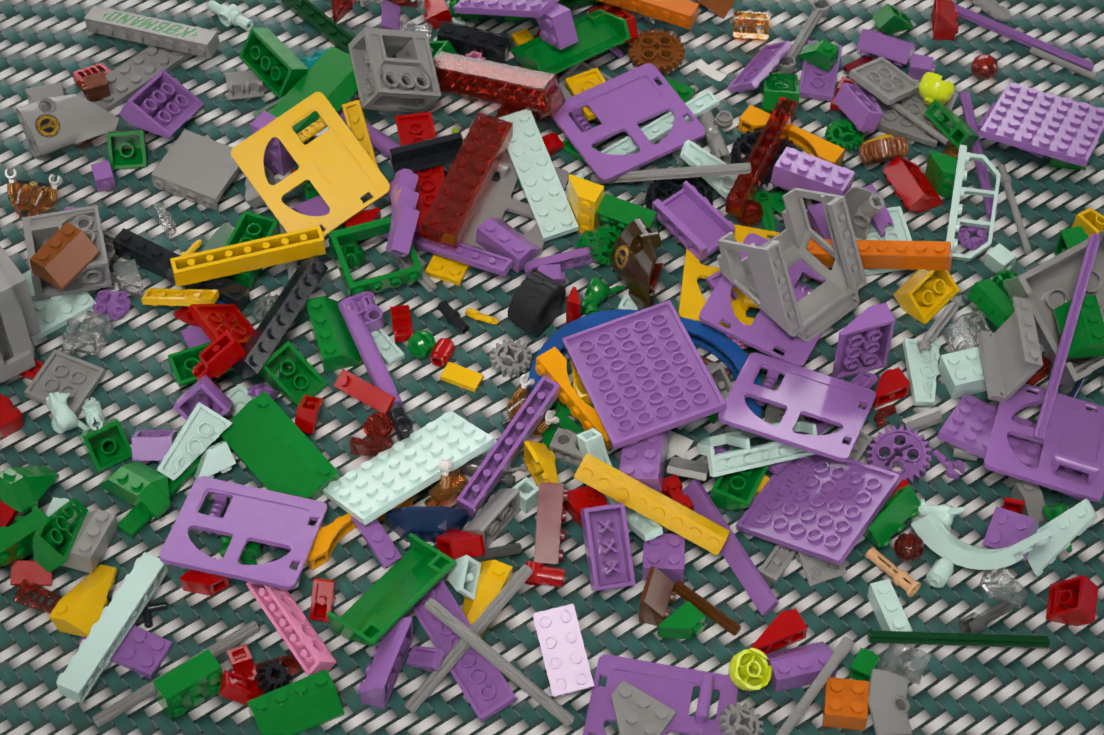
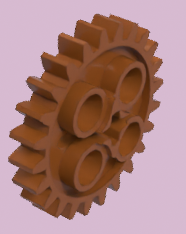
M654 28L653 32L647 29V33L641 31L640 35H638L639 37L629 43V61H632V65H637V67L651 63L659 72H663L664 75H666L667 70L672 73L673 68L678 69V66L682 65V61L685 59L684 42H681V38H676V34L670 35V31L664 33L663 29L660 32H657L656 28Z

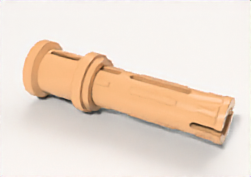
M872 547L866 553V558L892 578L893 584L901 587L908 597H912L918 592L921 583L914 581L906 570H900L877 551L875 547Z

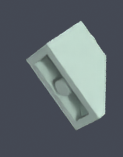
M464 555L455 559L457 564L448 572L447 580L457 592L474 600L482 564L470 556Z

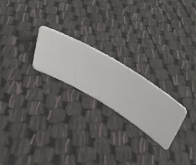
M701 59L695 64L699 70L717 81H722L726 77L725 74L715 70Z

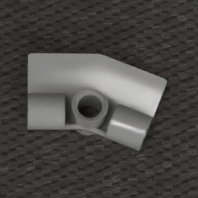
M853 186L844 196L855 237L863 239L869 235L871 219L884 207V200L880 195L871 190Z
M879 669L871 671L868 705L876 735H913L907 714L910 709V703L907 700L908 680L898 674Z

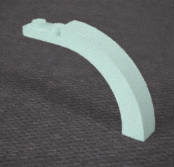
M592 428L576 435L582 458L588 453L612 466L603 435ZM604 494L608 505L620 503ZM625 506L628 533L633 531L645 542L654 540L657 536L663 534L662 527L658 523Z
M935 511L911 523V526L921 540L936 554L951 560L956 565L976 570L999 569L1017 563L1024 558L1023 554L1032 550V545L1037 543L1039 547L1049 542L1048 537L1054 534L1049 526L1011 546L999 549H984L969 545L955 537L942 524Z

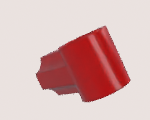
M526 561L525 565L529 566L533 572L524 582L525 584L534 586L543 584L562 588L565 569L544 566V564L539 562Z

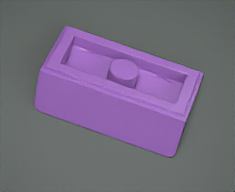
M383 0L381 29L399 30L401 6Z

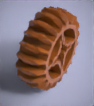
M904 137L872 140L859 147L862 163L865 164L891 162L897 156L905 157L909 154V146Z

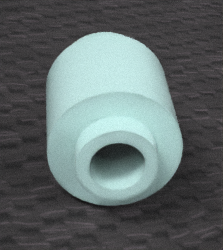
M947 558L936 560L926 575L929 584L933 587H944L954 572L953 562Z

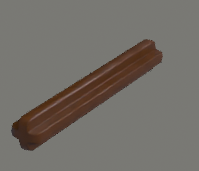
M677 581L674 584L673 591H676V594L689 601L699 611L729 633L736 636L740 632V624L682 582Z

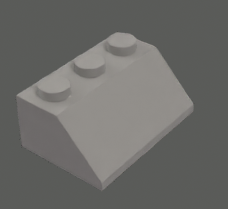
M517 488L500 489L496 494H492L484 508H480L475 518L465 524L463 531L481 534L483 536L484 549H487L519 513L520 490Z
M100 509L87 513L66 563L62 564V566L93 574L117 532L116 514Z

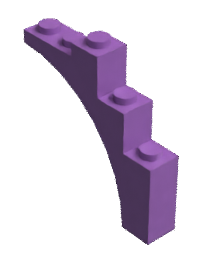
M401 169L396 172L394 180L389 182L390 190L386 194L391 199L392 215L385 252L401 257L409 254L420 212L415 210L419 193L415 192L419 175L413 174V171L410 169Z

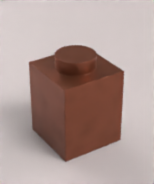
M104 71L83 76L84 84L81 87L83 94H87L89 101L110 96Z

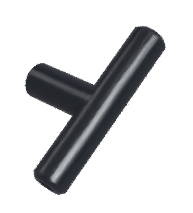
M149 601L142 611L146 628L153 626L151 612L167 610L166 601L150 604Z

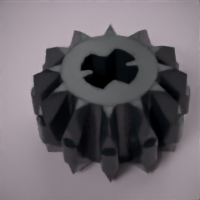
M271 659L269 662L266 660L256 669L258 674L255 675L254 680L259 681L257 688H264L263 694L268 690L271 692L290 684L288 680H290L291 674L286 673L289 667L283 668V661H279L276 664L275 659Z

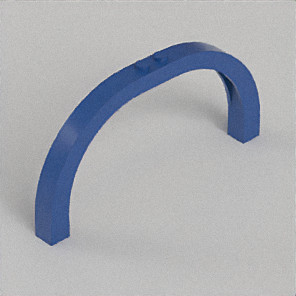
M607 310L580 317L555 332L543 344L536 357L553 347H556L565 356L567 351L563 345L562 338L640 310ZM679 317L693 344L717 357L732 371L731 373L736 380L748 358L744 350L719 330L692 319ZM536 357L528 377V381L529 379H534L535 383L533 386H527L526 396L528 394L527 391L530 389L533 391L542 378L535 371ZM757 375L754 384L761 386L759 376ZM744 398L748 408L760 418L762 406L756 403V399Z

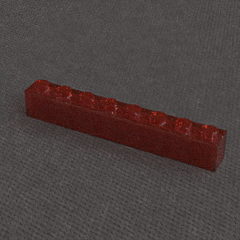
M782 96L778 100L745 162L751 164V173L739 174L726 197V213L743 218L796 117L797 101Z

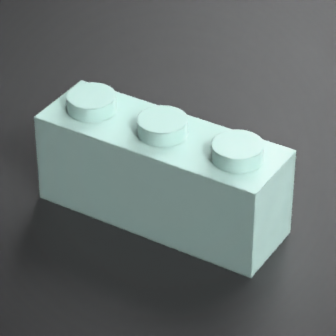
M890 579L871 583L867 597L882 631L912 632V628ZM888 644V645H889L890 648H892V647H896V646L903 645V644Z

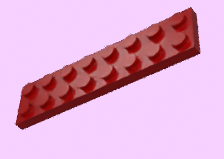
M431 111L395 116L400 146L436 138ZM443 166L413 173L419 175L415 192L419 193L415 210L420 211L416 224L418 236L455 231V222Z

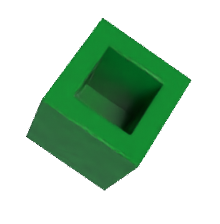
M860 648L850 667L848 677L853 680L870 682L871 671L877 669L880 656L871 650Z

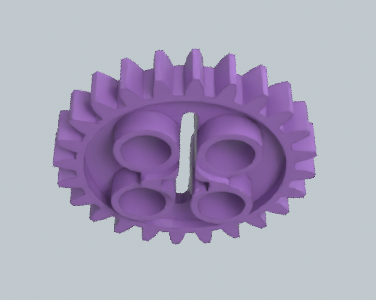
M893 425L892 431L885 427L884 434L878 431L879 438L872 437L874 444H868L870 450L866 452L869 457L867 458V464L900 474L901 479H908L911 485H913L914 478L920 481V474L926 475L924 468H930V463L928 462L932 460L929 455L931 454V448H927L929 442L924 441V435L918 436V430L912 433L910 426L907 430H904L903 425L900 426L899 430H896V427ZM898 441L905 442V444L900 446L895 443ZM882 453L890 454L888 457L880 456ZM910 455L918 456L916 459L913 460L908 458ZM898 466L903 468L901 471L893 470V468Z

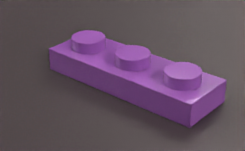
M353 516L351 517V520L384 569L402 558L377 518L364 525Z

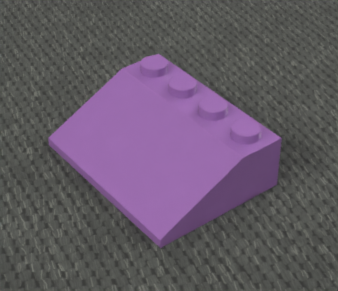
M162 69L126 102L119 115L134 127L169 138L204 103Z
M887 303L868 307L839 332L832 377L843 379L858 375L862 370L869 372L886 367L896 321Z

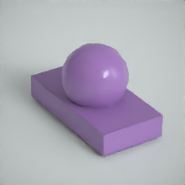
M413 645L406 665L411 668L425 669L430 673L433 670L438 671L445 651L441 648Z

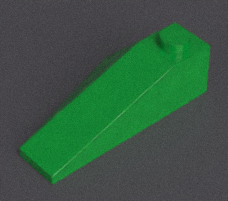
M44 465L6 468L0 471V500L22 514L37 505L38 500L43 498L46 490L50 489L59 478V474Z
M75 497L41 522L33 537L34 560L48 573L66 563L87 515L88 509Z

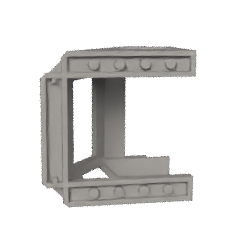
M794 188L782 196L786 208L782 211L786 227L784 231L760 247L756 246L755 243L749 245L736 242L734 233L729 232L717 240L721 252L717 259L721 273L790 336H797L808 343L859 305L858 291L865 286L866 277L845 196ZM803 198L822 202L833 247L811 229ZM810 239H813L835 259L832 270H829L807 250ZM739 251L747 254L742 260ZM801 260L825 282L796 302L788 268Z

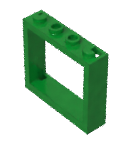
M391 216L329 232L328 242L349 297L366 291L376 293L386 288H396L401 284L414 283V281L422 279L423 269L413 243H411L408 256L413 267L357 282L353 281L340 246L388 234Z

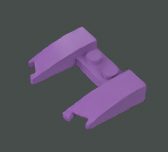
M873 184L863 187L879 195ZM822 202L807 207L809 222L816 233L823 239H831ZM885 204L871 219V224L880 237H884L886 234L884 228L887 224L891 227L894 225Z

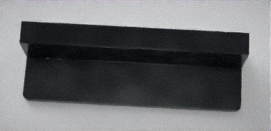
M461 132L390 149V161L395 174L401 169H410L413 173L467 160L463 149Z

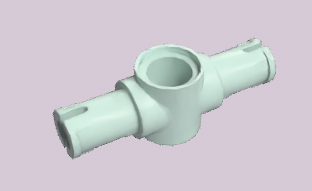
M214 0L208 3V10L216 13L221 23L226 27H230L233 24L247 31L253 27V21L243 17L241 10L236 5L222 6Z
M93 397L90 398L91 400L86 399L82 409L87 425L93 430H97L96 427L101 429L105 419L100 403Z

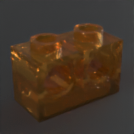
M734 10L731 29L733 37L737 39L752 38L758 41L768 40L770 27L769 13ZM742 24L746 25V26H744V27H742V28L738 27L739 25H742Z

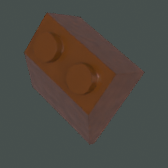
M654 566L650 568L640 599L639 622L658 626L670 616L671 609L669 605L670 603L674 604L676 591H673L674 582Z

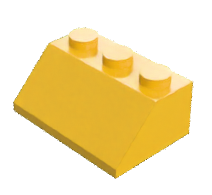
M570 174L568 179V202L579 226L577 232L583 234L585 230H597L600 224L596 212L604 197V186Z
M918 270L893 295L903 311L921 323L927 324L950 301V297L953 298L960 290L948 270Z

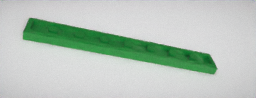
M219 436L208 447L217 444L223 440ZM202 454L174 481L168 478L170 499L196 473ZM134 506L117 524V529L134 538L153 516Z

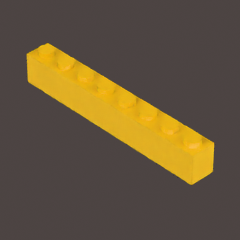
M315 226L171 258L170 261L176 287L310 258L315 255L326 254L325 240L321 227Z
M588 453L583 458L574 475V478L620 503H624L625 506L717 556L730 533L724 527Z

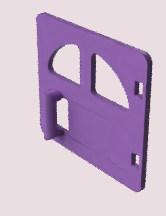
M651 63L639 66L554 104L549 108V114L602 182L613 180L682 148L684 142L688 139L695 142L702 139L706 134L704 126ZM659 79L662 85L658 86L655 80ZM588 106L601 124L593 128L583 116L582 107ZM664 112H672L674 124L668 135L657 144L651 143L638 127V124ZM689 116L692 121L688 123L685 117ZM620 132H626L640 151L628 155H611L597 151L592 145Z
M750 233L746 236L743 243L749 245L755 243L756 246L760 247L769 240ZM739 251L742 260L747 254ZM801 260L788 268L796 302L813 291V289L799 283L801 274H806L822 283L825 282ZM722 275L700 311V321L775 359L803 367L822 333L807 343L797 336H790L762 309H760L750 326H744L735 316L731 306V289L737 287ZM720 322L731 326L730 329L720 325ZM774 348L783 352L784 356L774 352Z
M751 353L725 400L727 409L719 412L718 420L726 425L839 462H845L853 450L874 403L876 393L871 389L760 353ZM760 369H767L766 379L762 386L754 384ZM779 373L783 374L784 378L778 390H773L778 381ZM744 398L756 399V403L759 406L769 403L786 409L780 424L773 426L757 417L748 408ZM859 405L866 406L865 410L858 408ZM801 415L841 427V430L827 435H802L793 431ZM843 440L850 441L849 445L842 443Z
M1025 383L1005 403L999 402L983 466L986 469L1093 502H1098L1102 499L1104 492V406L1057 393L1043 440H1039L1033 437L1035 428L1016 423L1011 418L1026 407L1042 404L1046 389ZM1027 390H1028V391H1032V392L1038 393V395L1032 394V393H1029V392H1026V391H1027ZM1086 408L1096 410L1097 412L1087 410ZM1007 435L1018 436L1042 444L1043 447L1037 468L1032 469L1026 466L1015 456L1008 443ZM1060 465L1089 474L1088 484L1057 476L1055 474L1056 470Z
M198 477L160 551V561L183 568L291 590L295 588L327 513V505L317 500L209 477ZM207 494H215V502L209 515L200 514L199 511ZM228 497H231L232 500L226 510V513L224 517L221 518L224 509L228 503ZM311 520L317 521L315 527L309 525ZM191 529L202 530L207 534L216 533L230 536L232 540L222 559H215L204 554L191 542L188 531ZM249 541L290 550L286 556L273 562L258 565H241L238 563ZM292 564L298 565L296 571L290 569Z
M604 654L598 659L594 688H592L583 735H606L604 724L609 721L616 722L611 695L622 680L676 711L675 718L662 735H666L668 732L684 735H722L724 731L718 729L722 724L718 722V718L722 716L720 713L729 704L734 705L736 703L739 688L732 683L729 675ZM600 677L607 678L606 687L598 686ZM697 687L700 688L696 715L692 717L689 716V708L693 688ZM714 690L720 692L716 719L709 720V709Z

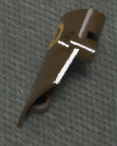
M635 219L617 239L611 252L610 265L628 287L630 298L640 310L654 306L655 290L650 285V281L657 260L654 249L661 247V237L657 231L651 232L642 219Z

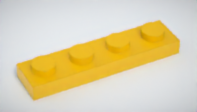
M360 100L343 104L342 108L347 126L352 129V134L379 169Z
M148 288L141 299L143 305L190 307L191 304H215L219 298L218 290Z

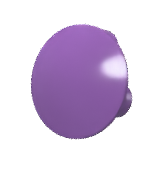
M101 290L97 293V297L94 300L96 304L93 303L92 306L94 313L98 317L114 320L128 313L131 301L125 291Z

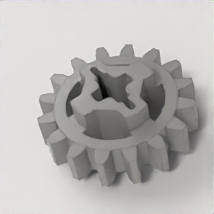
M512 338L510 342H506L504 339L502 345L496 343V348H492V354H490L491 367H495L496 373L501 371L503 377L506 374H509L510 378H512L513 374L519 377L520 372L526 373V368L531 367V349H527L526 343L521 345L520 340L515 343Z
M736 702L734 705L729 704L720 713L722 716L718 718V722L722 724L718 729L724 731L722 735H761L764 730L760 727L764 723L763 721H758L760 714L753 713L754 707L749 710L747 703L741 707L740 703Z

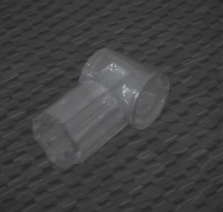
M409 19L400 21L398 30L427 32L428 40L432 41L433 26L415 24Z

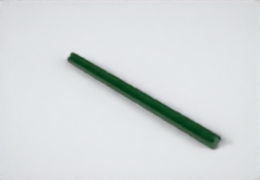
M870 630L867 636L870 643L1016 648H1049L1050 645L1048 636Z

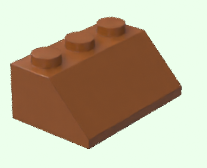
M66 222L29 260L33 274L63 291L100 252L81 229Z

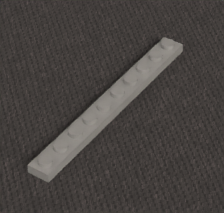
M860 432L849 458L860 461L868 449V444L872 443V437ZM777 544L759 569V573L764 579L776 585L798 552Z

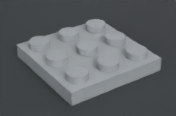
M884 57L850 70L848 75L855 83L860 84L869 93L875 95L882 103L887 105L919 92V83Z
M54 349L24 391L25 397L46 405L45 398L49 397V393H70L67 398V405L77 416L85 400L89 399L106 372L104 368Z

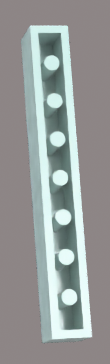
M144 552L141 558L135 561L133 570L125 576L123 585L119 590L115 591L111 603L103 609L99 621L93 624L90 634L81 642L76 655L70 658L64 673L58 676L56 684L61 695L82 704L168 573L167 564L161 562L160 558Z

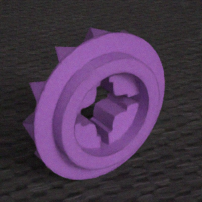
M965 226L960 228L958 240L961 245L968 249H978L987 242L988 236L986 230H982V228ZM976 234V237L974 236L970 239V235Z

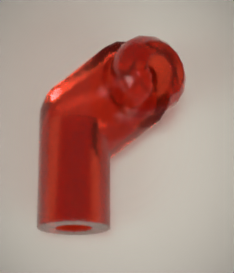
M891 404L876 411L874 422L876 421L877 427L887 424L885 418L896 413L895 406Z

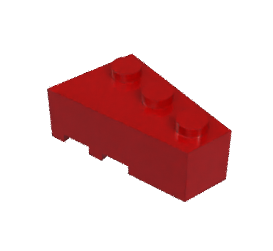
M590 486L568 491L567 502H563L564 510L571 515L572 520L578 523L582 529L580 509L608 505L604 494Z

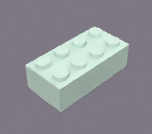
M979 346L940 356L938 371L952 399L963 397L964 394L971 395L987 391Z

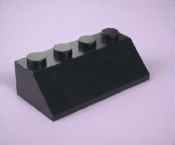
M447 20L442 21L437 33V41H449L458 54L466 56V54L472 51L482 53V57L486 58V61L500 65L505 64L513 41V37Z

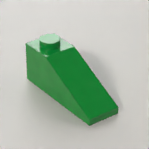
M936 99L924 112L957 149H959L960 145H967V150H969L979 138L968 124Z

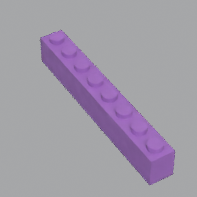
M544 375L456 499L457 509L467 510V515L472 518L475 517L477 511L483 506L524 447V442L529 440L545 417L546 412L549 411L559 397L560 384Z

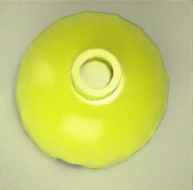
M926 72L921 78L918 91L923 102L929 106L935 99L945 104L953 96L956 90L955 86L949 80L947 82L941 80L943 76Z
M755 648L741 650L734 655L728 669L732 683L744 691H755L765 687L771 679L772 672L771 665L768 666L766 661L768 659L767 656Z

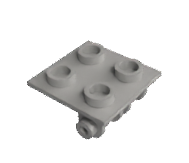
M252 70L225 73L228 100L264 96L262 80Z
M801 552L795 555L796 560L802 563L809 586L847 574L844 563L839 566Z

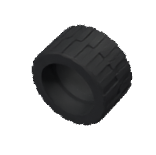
M540 271L532 272L522 281L513 295L507 311L508 319L535 336L540 335L558 315L565 300V287Z

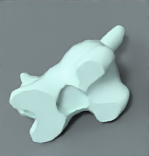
M54 392V394L49 393V397L45 398L48 409L54 414L51 421L52 428L59 434L76 427L81 428L83 431L90 429L89 426L78 420L75 413L68 407L67 398L70 393Z
M921 499V505L917 508L919 512L916 514V517L912 518V523L935 511L942 524L948 531H951L956 515L963 513L965 508H954L948 504L929 505L924 499Z

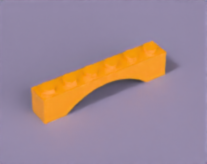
M749 105L739 118L738 130L745 134L747 130L752 133L754 128L757 131H760L761 127L764 131H767L769 128L772 132L776 129L778 134L783 132V137L788 136L789 140H793L794 145L801 148L807 154L821 157L838 166L843 162L845 149L777 118L760 108Z
M553 347L536 357V373L539 376L544 375L560 384V395L558 398L561 403L566 404L572 416L581 422L585 431L594 428L603 435L606 450L612 448L613 446L595 409L585 403L572 388L567 374V360L560 351Z
M408 498L391 510L401 507H413L412 498ZM349 513L336 518L331 524L320 528L306 561V564L312 571L328 562L337 544L345 535L357 528L351 520L352 516ZM386 513L379 516L377 520H386Z

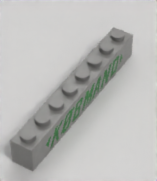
M94 5L84 18L88 32L211 58L220 46L217 31Z

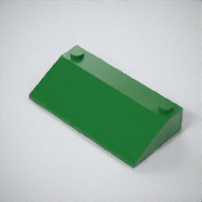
M597 9L573 20L578 42L560 50L543 41L539 36L510 49V51L532 77L545 81L550 79V76L614 46L623 45L625 41L631 38L626 19Z
M331 46L270 111V114L278 118L315 92L323 93L338 113L342 109V105L346 104L358 91L350 54ZM313 112L294 125V132L298 134L316 122L320 116L318 112Z
M266 391L249 401L230 420L232 424L220 434L221 439L227 442L229 448L267 490L317 500L324 495L323 489L328 487L329 483L339 479V472Z
M410 533L408 535L411 545L410 550L340 618L330 611L327 613L331 629L346 639L373 647L457 564L456 561Z

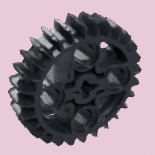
M762 127L760 131L754 128L752 133L747 130L746 134L742 133L741 137H737L736 142L733 143L731 163H750L751 173L744 174L746 182L750 180L752 185L756 182L759 184V187L761 184H766L767 187L771 181L774 165L786 147L796 149V145H793V140H789L788 136L783 137V132L778 134L776 129L772 132L769 128L767 131H764Z
M701 177L654 180L646 191V208L651 210L652 202L656 199L663 202L680 191L685 181L695 186L697 191L703 197H706L711 205H713V193L710 186H707V182H702Z

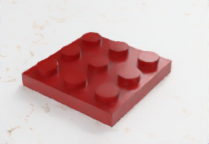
M191 304L188 308L193 319L197 321L203 332L212 342L227 330L244 348L255 331L235 304Z

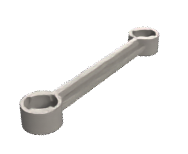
M828 0L813 1L811 15L789 49L788 54L781 58L777 65V70L780 73L791 74L794 72L797 56L820 18L826 17L829 13L830 3Z

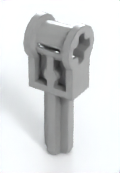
M417 254L423 269L422 279L418 280V282L427 293H433L437 286L426 274L425 263ZM395 255V261L401 270L413 267L408 255L404 257Z

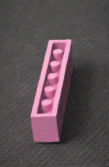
M247 582V587L306 674L310 676L325 669L329 672L335 665L336 660L288 590Z

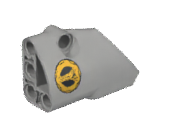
M76 94L43 98L16 108L18 119L35 158L116 130L119 118ZM41 103H46L49 106L47 112L42 110Z

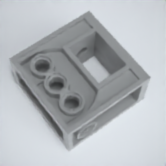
M364 27L348 44L362 109L421 113L428 110L441 97L427 32ZM386 54L396 55V58H388Z
M97 205L22 217L36 300L112 287ZM68 222L81 229L96 246L100 254L62 291L33 274L29 259Z

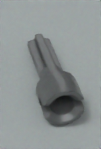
M478 457L471 459L460 466L459 472L473 476L481 465L482 459ZM505 473L499 483L512 487L516 477Z
M1006 600L980 614L973 612L959 620V628L962 633L970 631L969 634H978L984 631L986 624L1011 611L1012 606Z

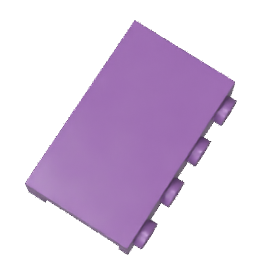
M687 181L683 183L680 191L663 202L659 199L652 202L651 210L657 212L659 222L699 261L720 249L717 240L729 232L735 234L733 223L728 221L718 209H715L706 197H703L697 191L695 186L690 185Z

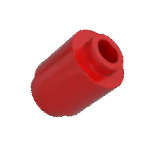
M440 338L430 354L432 364L443 367L448 363L455 350L452 340Z

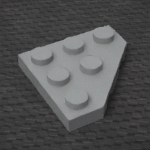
M623 680L611 695V702L620 735H662L676 716L675 710Z

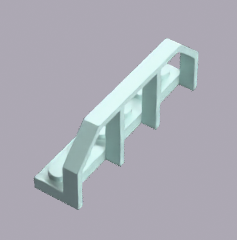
M960 145L946 241L951 242L952 251L957 249L958 239H954L955 232L959 233L960 225L989 229L988 242L971 254L952 253V259L970 262L991 247L1001 174L985 155L966 152L967 145ZM969 160L982 161L996 178L995 191L962 187V180L966 181L968 171L964 169L965 163H969ZM964 194L994 198L991 221L985 222L957 218V215H961L963 204H959L960 198H964Z
M797 421L793 429L794 432L817 435L816 424ZM780 422L770 423L773 426L780 424ZM745 430L706 437L697 444L698 454L708 457L711 477L815 454ZM760 437L774 442L750 447L749 439ZM729 444L743 448L714 455V446Z

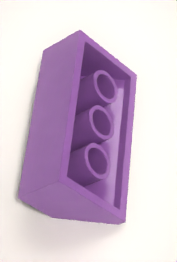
M412 618L400 619L380 639V645L375 647L373 652L374 660L372 664H368L365 673L366 679L361 681L358 688L362 703L382 709L386 708L414 640Z

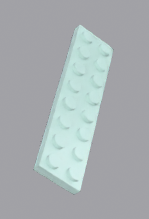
M530 108L495 119L543 241L545 242L578 231L579 226Z

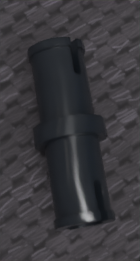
M446 300L438 304L437 309L446 317L447 323L452 324L460 335L465 334L469 330V325L463 321L460 313L455 311Z

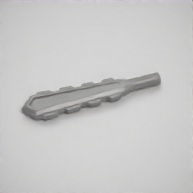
M972 0V3L980 6L982 11L989 13L992 19L999 22L1010 21V11L1005 6H1000L997 1Z

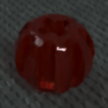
M376 412L366 419L363 429L369 439L379 442L389 436L392 432L393 424L388 415Z
M912 532L900 534L894 542L895 555L898 559H903V562H915L924 552L923 540Z

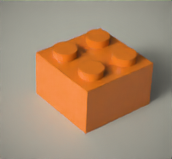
M829 677L824 687L822 727L865 731L868 719L869 681Z

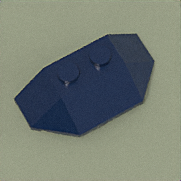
M447 506L401 507L386 512L387 526L406 542H410L408 535L412 533L425 542L436 543L437 536L451 529L462 530L467 523V510H459Z

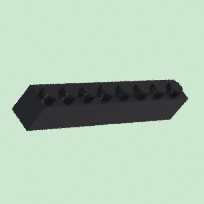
M125 228L113 239L114 250L117 256L175 283L170 259L180 257L181 255ZM226 277L181 286L185 289L218 290V300L224 304H235L241 312L250 303L249 288Z
M316 255L301 262L244 346L247 354L232 366L243 379L259 373L328 270V267Z

